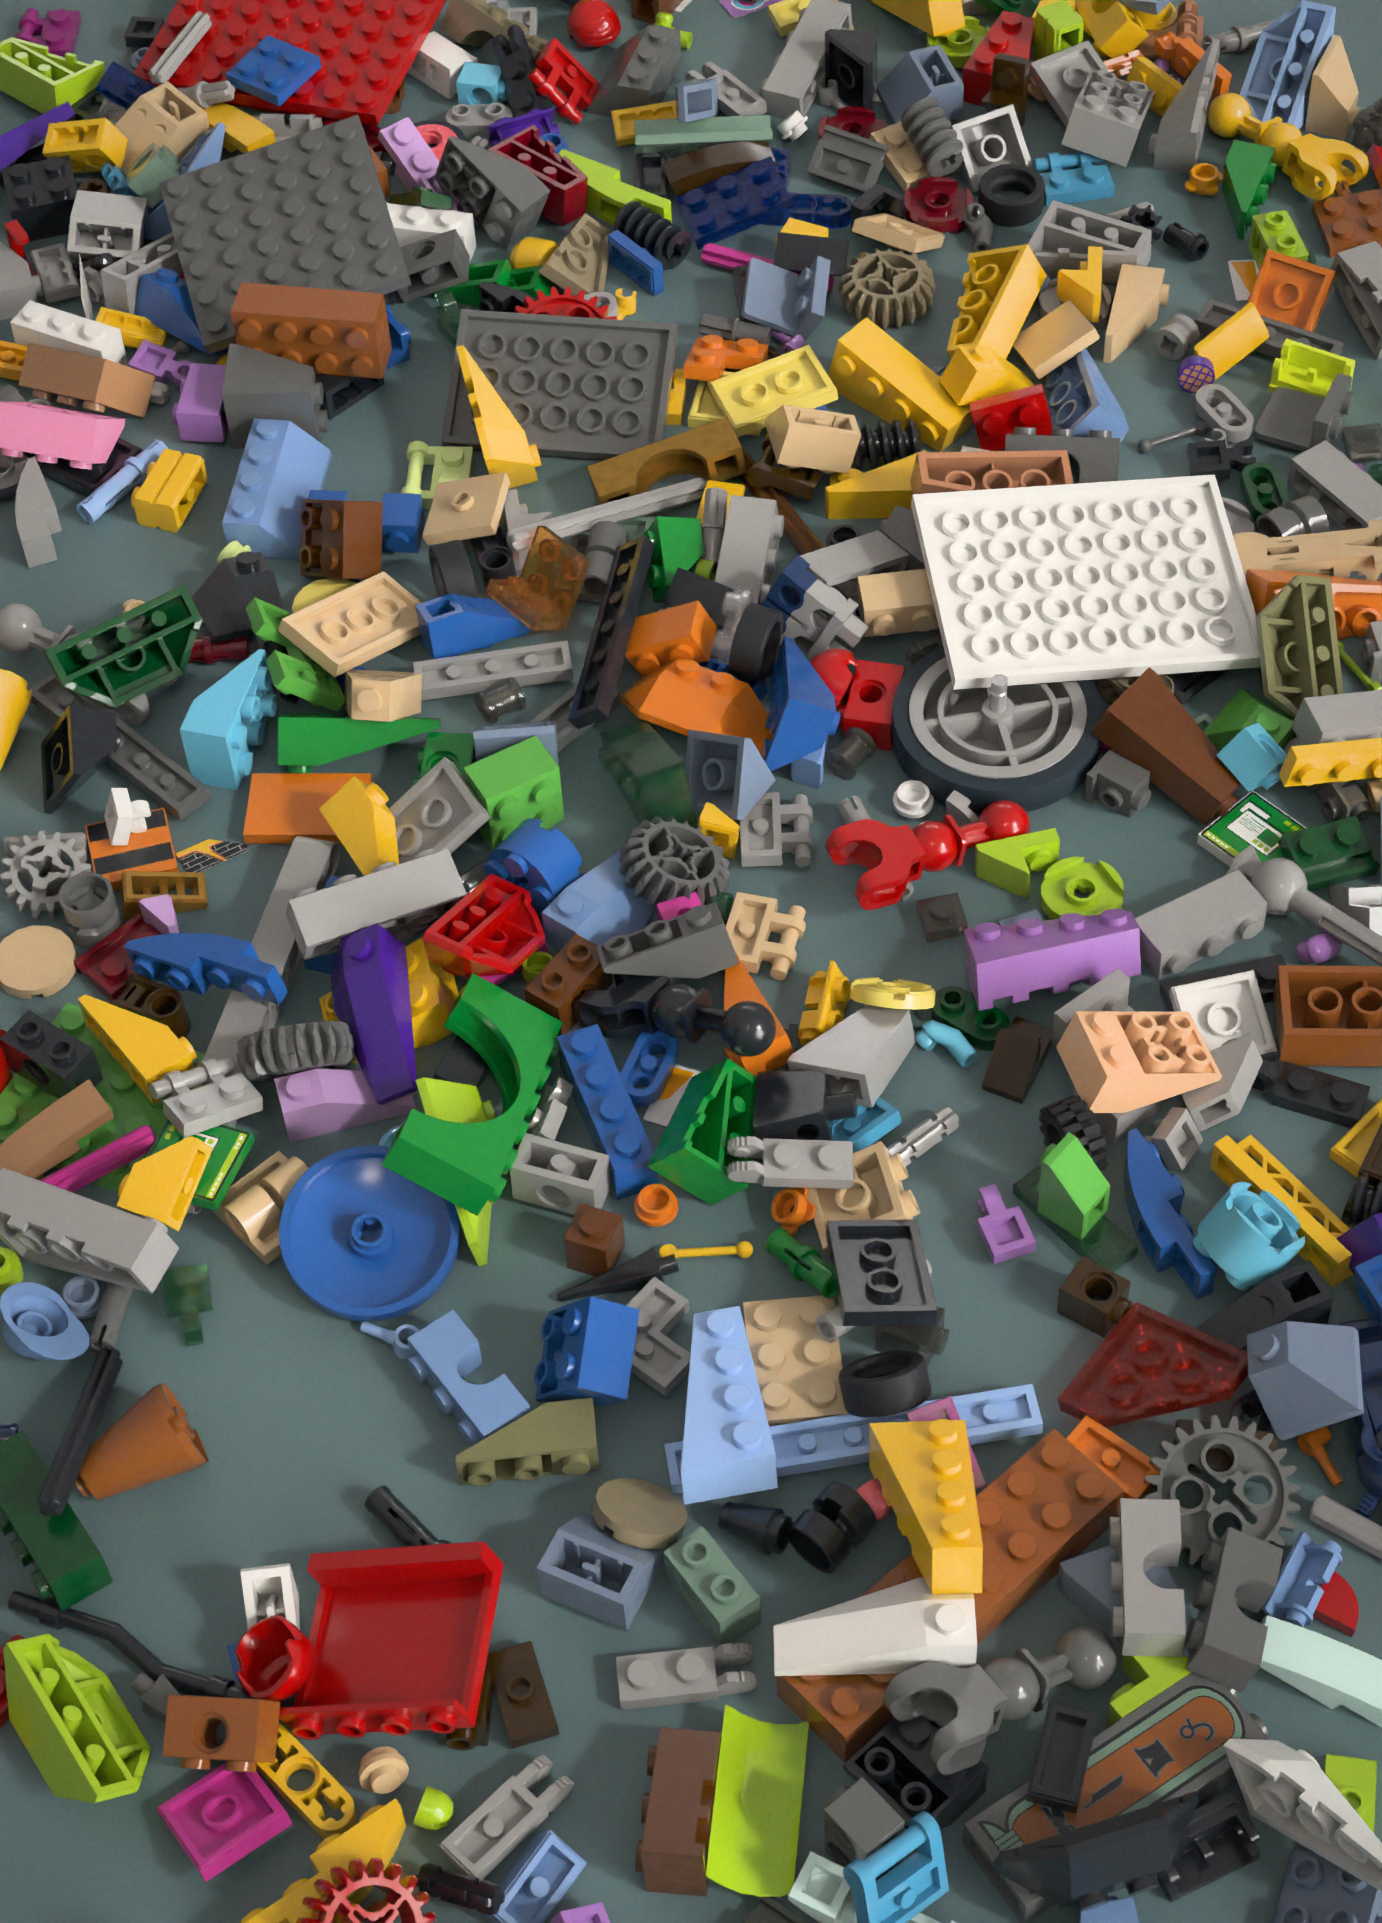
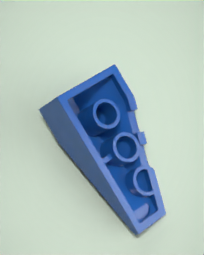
M784 636L772 669L768 699L771 705L765 728L770 729L772 740L766 738L762 749V758L771 772L823 748L827 734L832 736L835 734L840 719V712H837L835 709V699L830 689L793 639Z

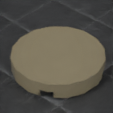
M618 1478L601 1485L597 1490L591 1511L596 1524L602 1530H604L605 1525L613 1530V1538L617 1539V1541L639 1549L656 1550L668 1547L671 1540L677 1542L682 1538L688 1516L684 1504L672 1492L655 1483L633 1478Z

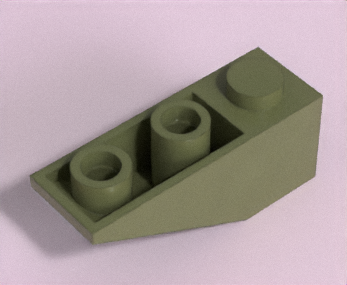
M593 1397L546 1402L455 1456L460 1485L487 1486L495 1481L511 1479L534 1481L547 1475L565 1474L568 1476H580L588 1471L600 1470Z

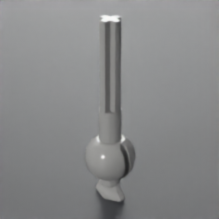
M1252 844L1235 856L1227 874L1239 869L1268 903L1266 913L1280 916L1294 911L1382 966V936L1307 890L1308 883L1304 872L1294 861L1282 857L1271 858L1263 863L1260 861Z

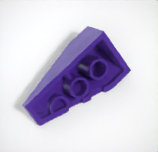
M376 923L341 938L330 975L333 1009L338 1020L348 1024L354 1039L355 1049L353 1052L376 1102L384 1105L418 1091L416 1083L417 1076L406 945Z

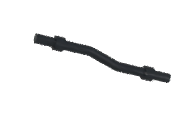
M14 1591L9 1598V1609L39 1618L41 1625L57 1630L67 1627L108 1640L154 1681H157L163 1673L173 1687L199 1696L254 1699L242 1688L235 1686V1682L232 1679L215 1674L209 1678L165 1664L119 1623L78 1611L71 1607L62 1612L53 1597H48L44 1600Z

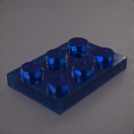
M771 156L676 197L698 250L703 249L704 245L708 243H717L794 209L791 197Z

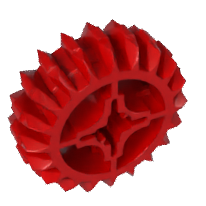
M371 1858L366 1868L361 1859H351L349 1861L348 1873L342 1866L332 1867L330 1869V1876L333 1885L325 1879H317L314 1882V1886L321 1895V1898L305 1897L302 1904L306 1908L313 1910L311 1918H298L296 1923H332L333 1916L340 1923H361L359 1920L371 1921L373 1923H393L399 1914L401 1923H432L435 1921L436 1916L433 1912L420 1911V1907L427 1903L430 1896L427 1892L411 1894L418 1882L414 1875H407L400 1880L402 1874L401 1865L391 1863L384 1870L382 1859ZM370 1885L381 1889L387 1894L381 1902L374 1901L365 1910L358 1904L351 1903L346 1898L351 1892Z

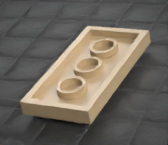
M383 571L283 618L278 631L318 663L325 671L336 677L419 636L420 629L415 605L422 602Z

